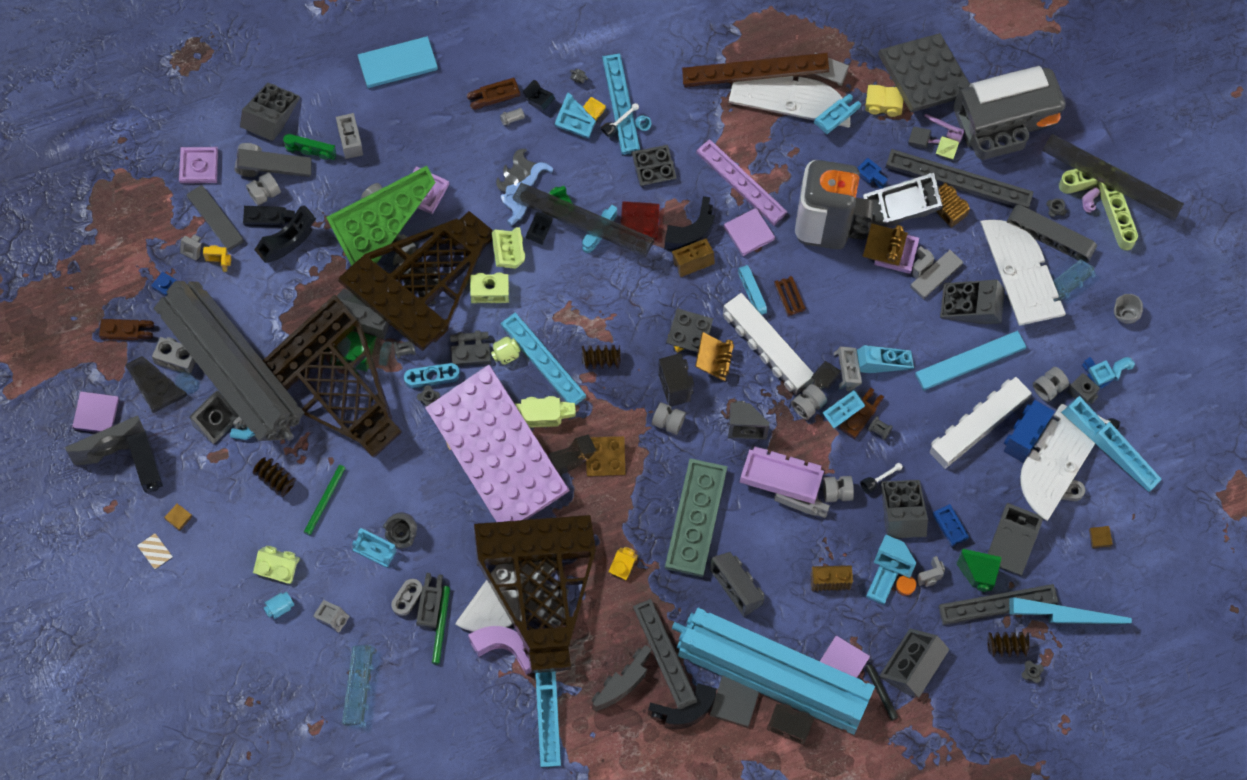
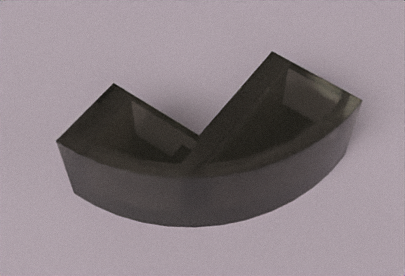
M589 434L575 438L570 447L549 453L548 457L558 473L563 475L586 462L597 450Z

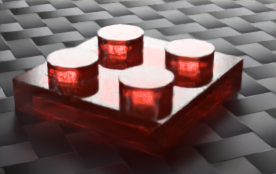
M622 201L620 238L657 241L659 204Z

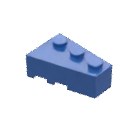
M1034 400L1032 405L1028 404L1022 413L1024 417L1022 420L1018 419L1013 427L1015 431L1012 435L1009 434L1003 444L1006 445L1004 452L1024 463L1052 419L1055 411Z

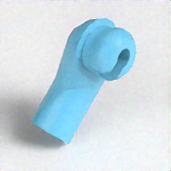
M1124 357L1114 363L1112 371L1116 376L1114 378L1115 381L1119 380L1122 370L1134 368L1135 363L1131 358Z
M247 426L243 430L232 428L230 438L248 440L255 434Z

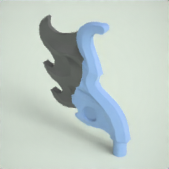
M519 149L515 152L511 169H508L507 165L504 166V182H500L499 178L496 180L497 188L502 193H505L501 195V200L513 212V216L507 220L510 226H513L517 221L520 222L524 217L528 205L526 190L532 188L538 174L543 170L549 173L553 172V168L546 163L528 161L523 155L527 149Z

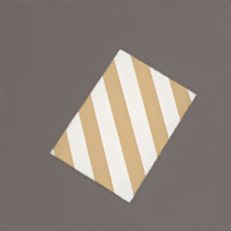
M153 534L137 545L154 569L172 558V555L156 534Z

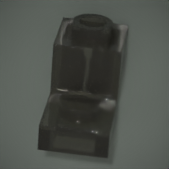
M825 361L811 378L815 381L813 383L821 390L824 388L829 390L836 378L839 380L842 373L841 370Z

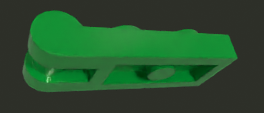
M287 134L283 138L285 149L288 152L296 150L305 155L319 156L324 160H335V145L292 134Z

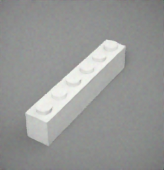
M742 293L724 305V319L728 323L731 322L735 326L738 335L744 336L749 347L760 354L759 356L763 363L769 364L773 374L784 381L788 391H793L797 395L814 382L815 374Z
M1017 377L1011 381L1009 379L1006 380L998 392L993 391L987 397L988 400L986 402L978 403L973 408L974 412L970 415L965 414L959 420L960 423L957 426H950L945 431L946 435L942 438L937 437L931 443L932 447L929 453L946 469L1026 403L1032 393Z

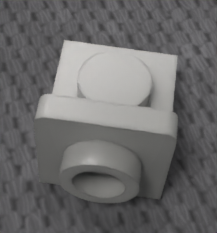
M921 246L916 254V257L919 259L913 265L912 276L915 279L928 270L934 262L933 254Z
M323 600L313 617L317 621L331 626L336 632H340L346 624L349 615L341 607Z

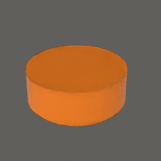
M904 575L899 577L896 583L898 593L904 596L911 595L916 588L915 579Z

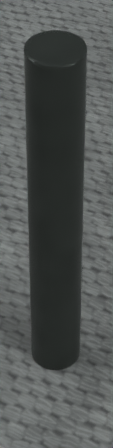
M873 665L866 666L869 677L891 721L898 719L899 717Z

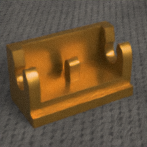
M707 239L672 251L673 262L678 267L680 277L715 264L714 251Z

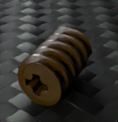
M620 344L618 350H616L615 345H611L610 350L607 345H604L602 350L599 345H596L595 351H593L591 345L588 346L587 351L582 346V364H584L585 369H588L590 364H592L593 369H596L597 364L603 369L605 363H607L609 369H611L613 363L616 368H619L621 363Z
M266 457L262 458L255 465L252 471L253 475L258 476V479L264 481V484L269 486L271 490H275L276 495L284 497L293 488L296 478L293 477L289 480L290 473L283 475L285 472L284 468L277 470L279 463L272 466L273 458L266 460Z
M988 632L987 650L991 652L993 658L996 652H999L1000 657H1003L1004 652H1007L1008 657H1011L1012 652H1015L1016 657H1019L1020 652H1023L1024 657H1027L1030 645L1028 632L1026 636H1024L1023 632H1019L1018 636H1016L1015 632H1011L1010 637L1007 632H1003L1002 637L999 632H996L994 637L991 632Z

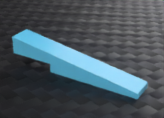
M1080 396L1061 412L1148 492L1162 480L1110 422L1105 424Z
M1014 597L1009 599L1010 615H1049V623H1132V618Z
M556 671L536 673L540 766H561Z

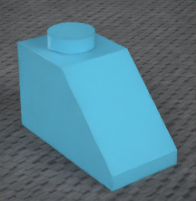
M885 535L874 563L910 578L916 561L904 542Z

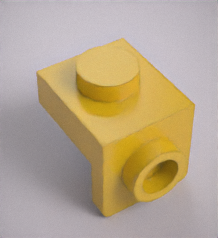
M216 245L203 248L205 261L221 262L223 272H227V267L231 266V254H228L227 248Z
M620 548L616 552L609 573L627 580L639 555L635 554V551L631 548Z

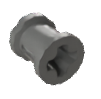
M411 341L398 344L396 342L393 343L397 359L404 355H416L414 344Z
M876 416L868 431L875 432L885 441L893 426L885 424Z

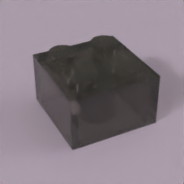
M681 353L660 358L658 364V376L667 404L671 407L691 402V395L694 394L692 388L694 387V381L692 376H688L687 372L689 370L688 362L686 359H683Z

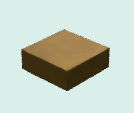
M177 503L164 519L180 531L193 516Z
M1109 526L1089 529L1092 548L1111 547L1113 545Z

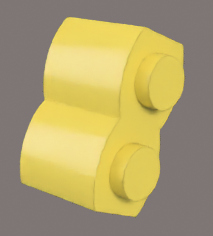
M868 85L865 111L874 115L885 113L888 116L895 117L902 114L904 99L897 87Z

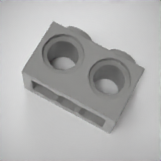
M354 113L336 117L345 159L363 156Z
M160 337L152 355L154 364L187 375H191L196 363L184 346L170 337H167V339ZM167 349H170V350H171L170 353H168V354H163V352H164L165 350H167ZM189 355L186 360L181 359L182 356Z

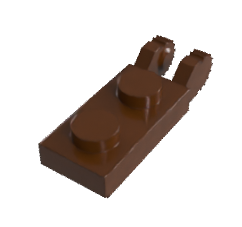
M510 78L473 90L467 94L468 100H473L482 96L483 99L471 102L470 107L475 110L519 97L520 91L515 78Z
M101 319L99 337L100 339L111 340L152 339L153 333L139 330L140 328H153L154 322L149 320Z
M872 388L868 390L863 399L861 398L865 403V407L845 420L839 427L841 431L854 440L875 414L877 407L884 399L883 395H879L873 405L868 403L867 401L875 391Z

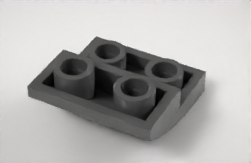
M668 145L632 152L640 186L676 179Z

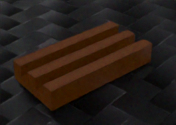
M792 276L788 277V279L783 278L779 282L778 280L774 281L787 317L805 311L806 308ZM788 283H789L790 286H791V289H792V291H793V293H794V296H795L796 301H797V303H798V305H799V308H797V306H796V303H795V301H794V299H793V296H792V294H791V291H790V289H789ZM782 285L784 286V289L793 308L792 311H790L788 303L781 289Z

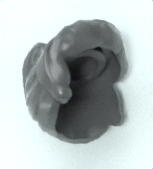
M399 512L390 516L383 525L386 530L385 538L394 544L396 548L402 549L412 546L417 534V524L413 516L408 513Z

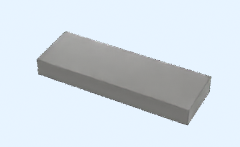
M949 250L910 285V288L924 300L963 265V261Z

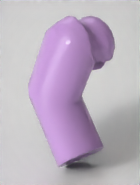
M1096 187L1092 188L1082 197L1083 209L1086 212H1092L1096 209L1094 199L1100 195V191Z

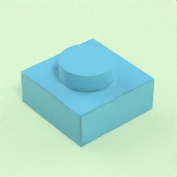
M1107 360L1090 367L1088 370L1097 386L1109 382L1116 377Z

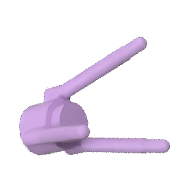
M928 114L924 115L930 121L947 128V138L960 143L964 129L952 126ZM929 139V143L939 144L940 140Z

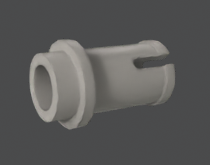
M522 108L508 113L503 112L500 115V119L503 125L509 126L512 122L525 119Z

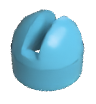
M644 115L637 117L635 120L636 127L642 131H647L651 127V119Z

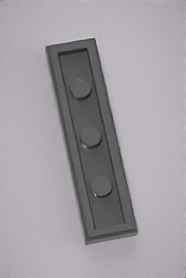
M238 149L237 168L310 177L311 158Z
M203 185L186 194L189 201L224 247L227 248L228 252L244 242L241 235Z

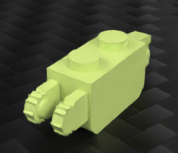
M548 396L545 399L528 397L521 399V404H515L530 428L558 427L562 423L561 419L575 417L576 415L575 403L561 402L560 398Z

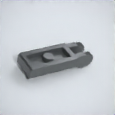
M426 573L416 625L437 628L443 575H438L435 588L430 587L431 573Z

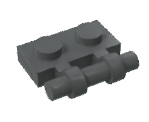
M477 330L475 333L458 332V334L450 335L451 342L459 343V346H451L453 364L457 366L491 364L489 343H481V340L489 339L488 332ZM476 340L474 345H464V341Z

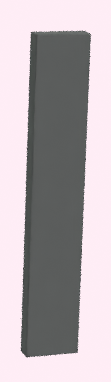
M1054 584L940 604L938 608L942 625L1008 614L1009 599L1013 597L1057 605L1059 602Z
M649 599L633 606L678 710L696 703L697 699L652 600Z

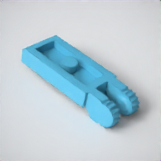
M848 94L820 114L814 123L828 134L861 107V103L857 101L849 107L847 104L852 101L853 96Z
M611 205L609 209L603 211L600 222L593 225L590 231L591 234L586 235L582 241V250L584 252L590 253L600 242L617 218V207Z

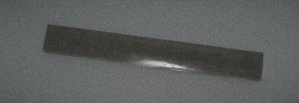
M1054 134L1050 136L1042 150L1175 221L1184 206V203Z
M522 182L512 197L515 202L644 257L647 256L654 243V238Z

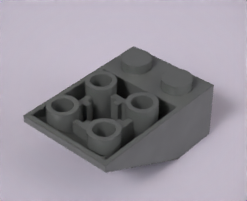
M267 83L242 109L240 127L273 141L282 131L300 96L274 84Z
M998 280L944 283L940 318L977 324L1002 323L1005 289Z
M920 480L881 481L887 535L893 538L926 537L928 517Z
M1009 503L1006 504L987 553L1002 557L999 568L1022 576L1043 518Z

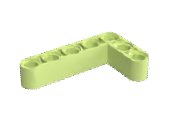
M1105 162L1066 171L1060 180L1059 189L1065 194H1070L1097 187L1118 246L1122 250L1132 249L1138 238V233L1112 165ZM1124 237L1130 238L1131 241L1126 240Z

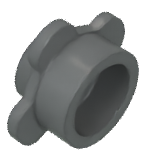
M580 69L570 70L571 80L581 84L588 80L585 75L586 72Z
M1056 198L1047 201L1046 205L1049 207V216L1066 215L1067 210L1064 209L1065 202L1063 199Z
M429 385L425 386L424 390L417 395V400L422 401L426 407L440 398V393L432 390Z
M1031 661L1025 662V670L1021 674L1022 678L1039 683L1044 667L1041 664H1033Z

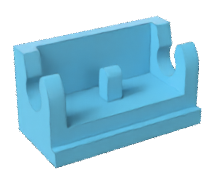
M853 390L824 411L823 414L832 427L835 428L865 407V403L860 399L858 393Z
M362 528L358 531L357 540H354L352 544L353 552L385 568L389 566L396 553L394 544Z

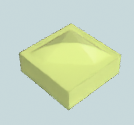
M942 136L936 155L953 160L959 142Z

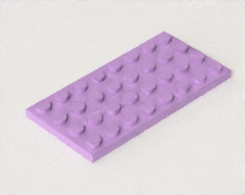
M490 365L425 407L496 522L527 520L570 491Z

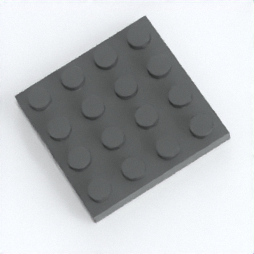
M941 33L880 49L878 52L880 59L911 113L954 101L960 89L970 86Z

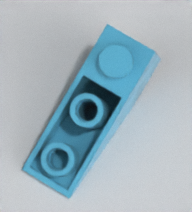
M867 345L857 350L860 372L863 373L899 371L914 368L910 350Z

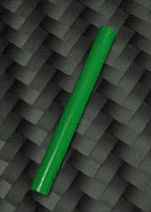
M338 465L304 530L305 534L311 535L346 469L344 466Z
M448 586L442 587L432 664L436 665L440 664L450 594V587Z

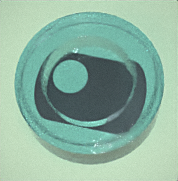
M183 372L176 377L175 384L179 391L189 392L195 387V379L192 374Z

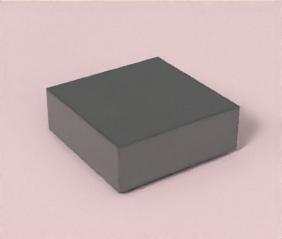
M913 127L908 144L927 149L931 130Z

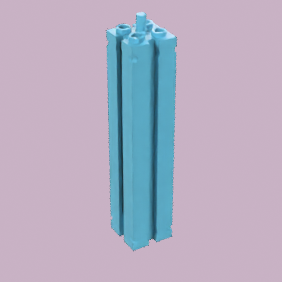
M697 608L695 614L691 612L687 626L674 622L672 626L673 630L681 633L677 648L680 649L679 657L688 659L694 664L732 679L837 728L845 729L848 733L855 734L875 688L874 685L864 683L856 677L712 613H706L705 610Z

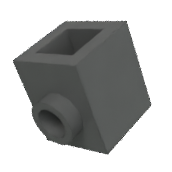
M1082 373L1070 385L1067 392L1074 399L1080 396L1087 404H1093L1099 397L1097 394L1100 388L1087 375Z

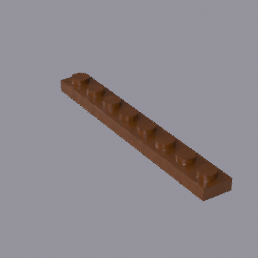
M827 52L683 67L684 87L827 73L829 72Z

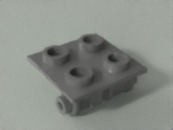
M677 308L666 344L698 352L702 332L710 334L713 318Z

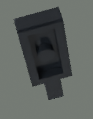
M244 206L243 225L281 227V225H285V222L291 221L295 211L275 206Z

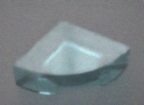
M385 341L380 351V365H387L392 342Z

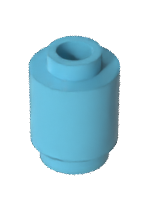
M287 592L279 593L266 601V606L263 609L269 618L273 617L276 619L290 611L294 603Z

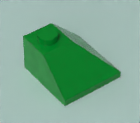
M355 331L349 333L337 345V349L349 363H352L364 352L359 334ZM364 334L372 356L376 336ZM337 358L336 365L344 366V364ZM367 358L356 366V370L368 371L369 364Z
M962 549L957 560V566L972 587L982 592L992 591L995 586L1002 557Z

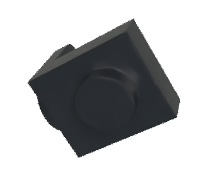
M533 80L523 90L528 103L543 111L555 99L554 94L541 88L536 80Z
M536 212L525 238L543 245L553 218Z

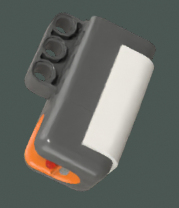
M1036 66L974 82L968 88L960 89L954 103V111L960 128L964 129L963 136L969 148L973 147L975 155L979 159L986 160L1024 149L1029 138V132L1054 126L1060 121V113L1065 109L1066 102L1053 70ZM1016 137L1021 138L1023 141L1017 140Z
M814 160L807 164L801 186L795 225V234L800 243L830 249H842L847 243L848 238L866 239L868 237L874 202L868 199L856 198L860 179V172L856 166L823 160Z

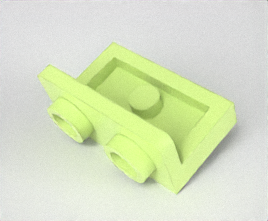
M516 227L512 231L494 230L492 232L496 267L514 269L519 267L525 261V252L523 251L522 244L523 236L520 228Z
M265 546L258 551L253 573L291 584L300 557L295 556L296 554L293 552L284 551L283 553L277 551L275 547Z

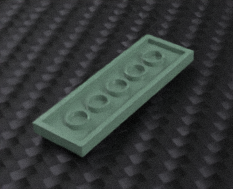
M689 459L665 569L699 577L704 576L728 466Z

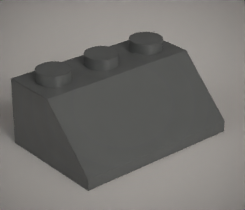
M343 288L337 297L361 323L363 332L385 339L390 324L353 293Z
M731 552L717 555L711 560L710 571L742 616L745 617L763 605L765 595L759 587H755L750 573L742 569V563L737 556H733Z
M910 628L879 677L903 693L919 698L950 649L938 635Z

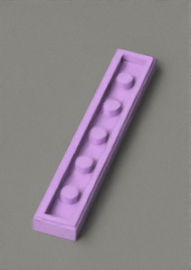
M710 139L696 150V154L754 208H757L758 212L773 226L787 215L788 212Z

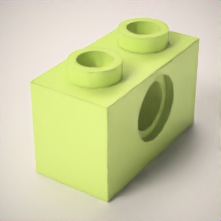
M476 273L475 275H470L471 303H509L508 274L495 273L494 275H486L484 273ZM488 285H493V286H494V288H492V289H487V288H485V287L488 286Z

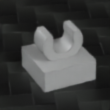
M193 235L192 238L184 236L181 239L180 253L197 261L201 253V243H199L201 237Z

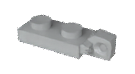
M776 494L774 501L823 518H826L830 505L822 503L818 496L816 497L815 504L781 494Z

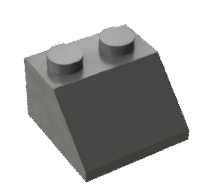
M744 401L731 402L728 438L766 440L769 422L750 403Z

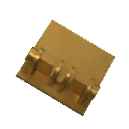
M871 223L863 257L899 266L908 232H904L903 227L900 225L892 229Z
M702 332L695 367L725 381L729 374L730 359H732L731 353L734 348L733 341L726 340L724 343Z
M624 436L586 437L587 476L625 475Z

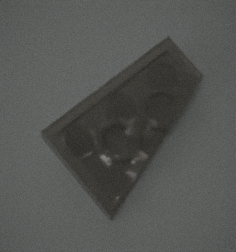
M143 356L125 364L126 369L152 413L187 396L183 389L177 387L171 379L164 376L158 368Z

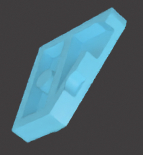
M567 93L554 125L589 139L596 121L570 93Z

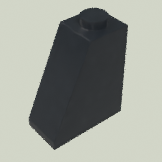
M146 432L126 437L144 492L157 491L160 487H163L152 445Z

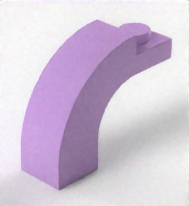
M489 626L478 629L468 635L469 642L478 657L494 649H504L516 657L526 675L531 673L528 653L516 631L502 626Z

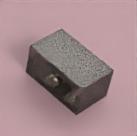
M777 703L767 730L804 745L814 718H811V715L807 712L800 711L799 713L792 710L793 708L790 705L784 703L780 705Z

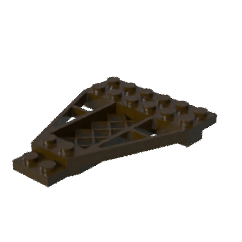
M468 211L459 220L457 218L364 254L338 278V282L423 351L433 341L436 343L448 331L478 258L481 256L483 249L493 240L492 232L494 230ZM430 237L411 255L401 249ZM439 244H449L450 250H439ZM436 245V250H430ZM452 245L455 246L458 250H452ZM395 251L405 261L392 273H387L371 259ZM450 255V262H439V256ZM453 255H463L464 260L453 261ZM426 256H437V262H426ZM422 257L424 258V262H417ZM424 267V274H413V268ZM426 267H437L438 273H427ZM440 267H451V272L440 273ZM469 267L458 294H456L448 286ZM411 268V274H404ZM400 279H411V285L403 286L400 284ZM414 279H424L425 285H414ZM427 279H438V284L427 285ZM414 291H425V296L416 297ZM442 292H445L454 300L447 319H443L428 307Z
M335 294L262 360L286 390L300 379L312 392L314 397L302 408L303 415L359 442L373 458L402 433V430L392 420L393 418L361 323ZM357 328L364 352L352 363H349L337 349V345ZM325 355L333 356L332 366H323ZM337 358L344 364V366H336ZM365 358H367L378 394L372 390L356 371V366ZM311 368L318 369V379H309ZM323 369H332L331 379H322ZM336 369L345 370L344 380L335 379ZM349 371L356 380H348ZM311 382H317V389L311 384ZM322 382H330V393H321ZM335 383H344L343 393H334ZM348 383H357L356 394H347ZM361 385L369 394H360ZM323 396H329V403L323 398ZM334 396H343L342 407H333ZM347 397H356L355 407H346ZM360 397H369L368 408H359ZM319 401L341 428H337L309 414L307 411ZM335 410H341V417L335 412ZM346 410L355 411L354 421H345ZM359 411H366V412L358 419V417H359Z
M591 515L474 524L477 566L480 567L520 636L529 656L530 672L542 673L571 670L569 646L596 552ZM590 557L584 578L566 579L564 577L562 559ZM537 561H542L538 566L533 563ZM545 563L554 568L549 574L541 569ZM513 564L515 583L496 584L486 566ZM526 564L534 569L530 575L521 570ZM556 571H557L558 581L552 577V575H553ZM537 572L545 577L541 584L532 578ZM520 576L526 579L522 584ZM548 580L556 586L552 592L543 587ZM528 582L536 587L532 594L524 589ZM582 584L574 616L570 617L565 586ZM558 589L560 590L561 600L554 595ZM539 590L548 596L543 602L535 597ZM501 591H516L520 621L516 619ZM523 594L528 597L525 602L523 601ZM550 599L559 604L554 611L545 605ZM531 600L539 606L535 612L526 607ZM561 607H562L563 617H561L559 614H557L558 610H559ZM541 609L550 614L546 620L537 615ZM525 612L530 615L527 621L525 617ZM552 617L561 622L557 628L548 623ZM533 618L542 624L538 629H533L528 625Z

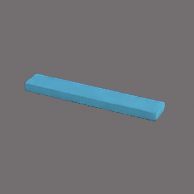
M620 54L602 56L615 122L631 109ZM631 113L616 126L622 155L632 154L633 151L640 150L633 113Z
M516 312L500 323L501 327L511 338L516 340L523 353L565 402L577 405L586 398V394Z
M1016 331L917 371L915 376L924 391L1025 350L1026 345L1019 332Z

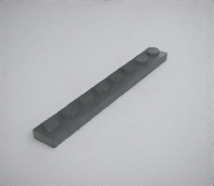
M891 149L885 167L914 177L935 173L938 184L943 185L947 183L948 186H952L954 189L1014 207L1015 205H1022L1029 209L1034 191Z

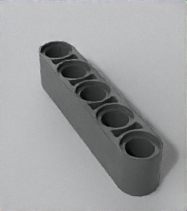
M1015 205L1007 219V223L1010 222L1021 227L1020 229L1023 228L1034 239L1083 263L1090 261L1097 248V244L1093 240L1022 205Z

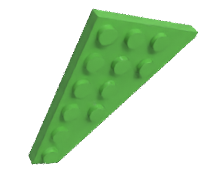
M427 166L326 217L351 266L364 254L387 246L394 241L436 183ZM382 256L371 260L377 264Z

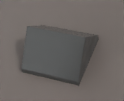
M218 390L189 416L193 427L212 444H215L234 425L233 421L239 417Z

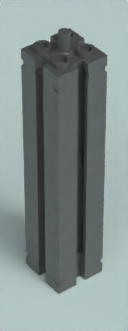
M174 281L167 290L168 295L162 297L153 309L157 314L161 315V319L250 431L254 432V436L258 441L284 440L285 438L288 441L292 440L294 435L290 432V426L294 427L300 422V418L304 414L303 410L297 406L295 400L208 292L203 290V286L199 282L189 281L186 284L185 281Z

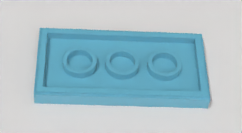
M428 36L358 54L367 88L438 70Z

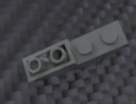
M646 645L642 650L639 648L633 655L634 661L632 664H627L621 672L623 676L616 672L613 676H608L603 684L605 687L602 692L598 691L592 699V709L594 711L615 704L628 695L647 674V669L643 665L651 655V648Z

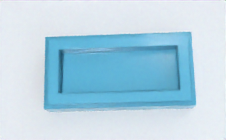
M880 565L866 598L884 605L898 573Z

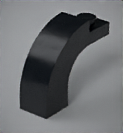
M703 196L700 215L696 222L686 227L667 226L664 250L675 251L700 240L707 239L713 229L715 215H712L713 205L710 204V197Z
M306 205L300 206L291 221L282 230L261 238L254 249L255 252L265 263L273 262L286 256L301 245L313 231L311 226L316 217Z
M697 683L694 694L697 699L696 703L678 710V708H669L650 702L648 715L657 721L666 720L665 728L668 729L691 727L700 722L709 713L717 688Z

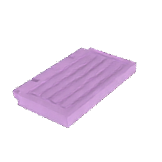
M759 447L749 450L740 477V483L815 504L824 473L821 470V465L808 462V466H805L804 460L790 457L788 461L785 460L786 455L773 451L768 455V450Z

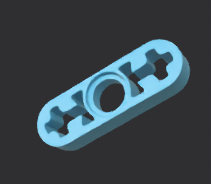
M745 265L738 268L739 277L751 304L761 315L766 314V304L749 266Z
M448 363L410 369L404 374V381L409 388H420L427 385L433 386L456 382L459 379L460 373L457 365ZM448 370H452L454 372L453 376H449V374H447L449 372ZM429 372L437 373V378L434 380H429L426 376ZM422 373H423L424 381L421 380V374H422ZM412 375L416 378L415 382H411Z

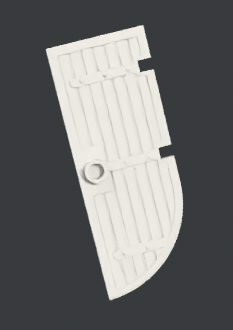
M794 76L733 82L728 103L815 121L820 114L843 98L836 90L825 83L804 77H799L798 81H794ZM850 117L838 126L849 128Z
M1002 220L980 221L1018 325L1021 326L1065 316L1066 313L1061 301L1054 302L1053 300L1058 298L1059 295L1047 265L1040 266V263H1044L1045 259L1040 246L1032 235L1010 222L1007 223Z
M1061 404L1054 414V417L1059 419V421L1051 419L1034 446L1040 451L1032 450L1022 466L1020 476L1021 488L1028 504L1046 521L1052 515L1095 445L1087 435L1061 413L1067 407L1064 404Z
M537 561L533 563L538 566L542 561ZM548 563L541 567L548 574L554 569ZM499 564L491 573L496 584L515 583L513 564ZM527 564L521 569L527 575L534 571ZM538 572L532 577L534 580L541 582L545 579ZM520 576L522 584L526 579ZM487 580L455 623L457 626L472 632L489 626L508 628L513 625ZM528 582V583L525 585V587H524V589L527 590V591H528L530 582ZM501 591L516 619L519 620L516 591ZM523 594V601L525 602L526 596Z

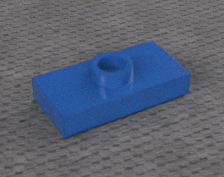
M951 504L933 512L932 515L951 547L969 539Z

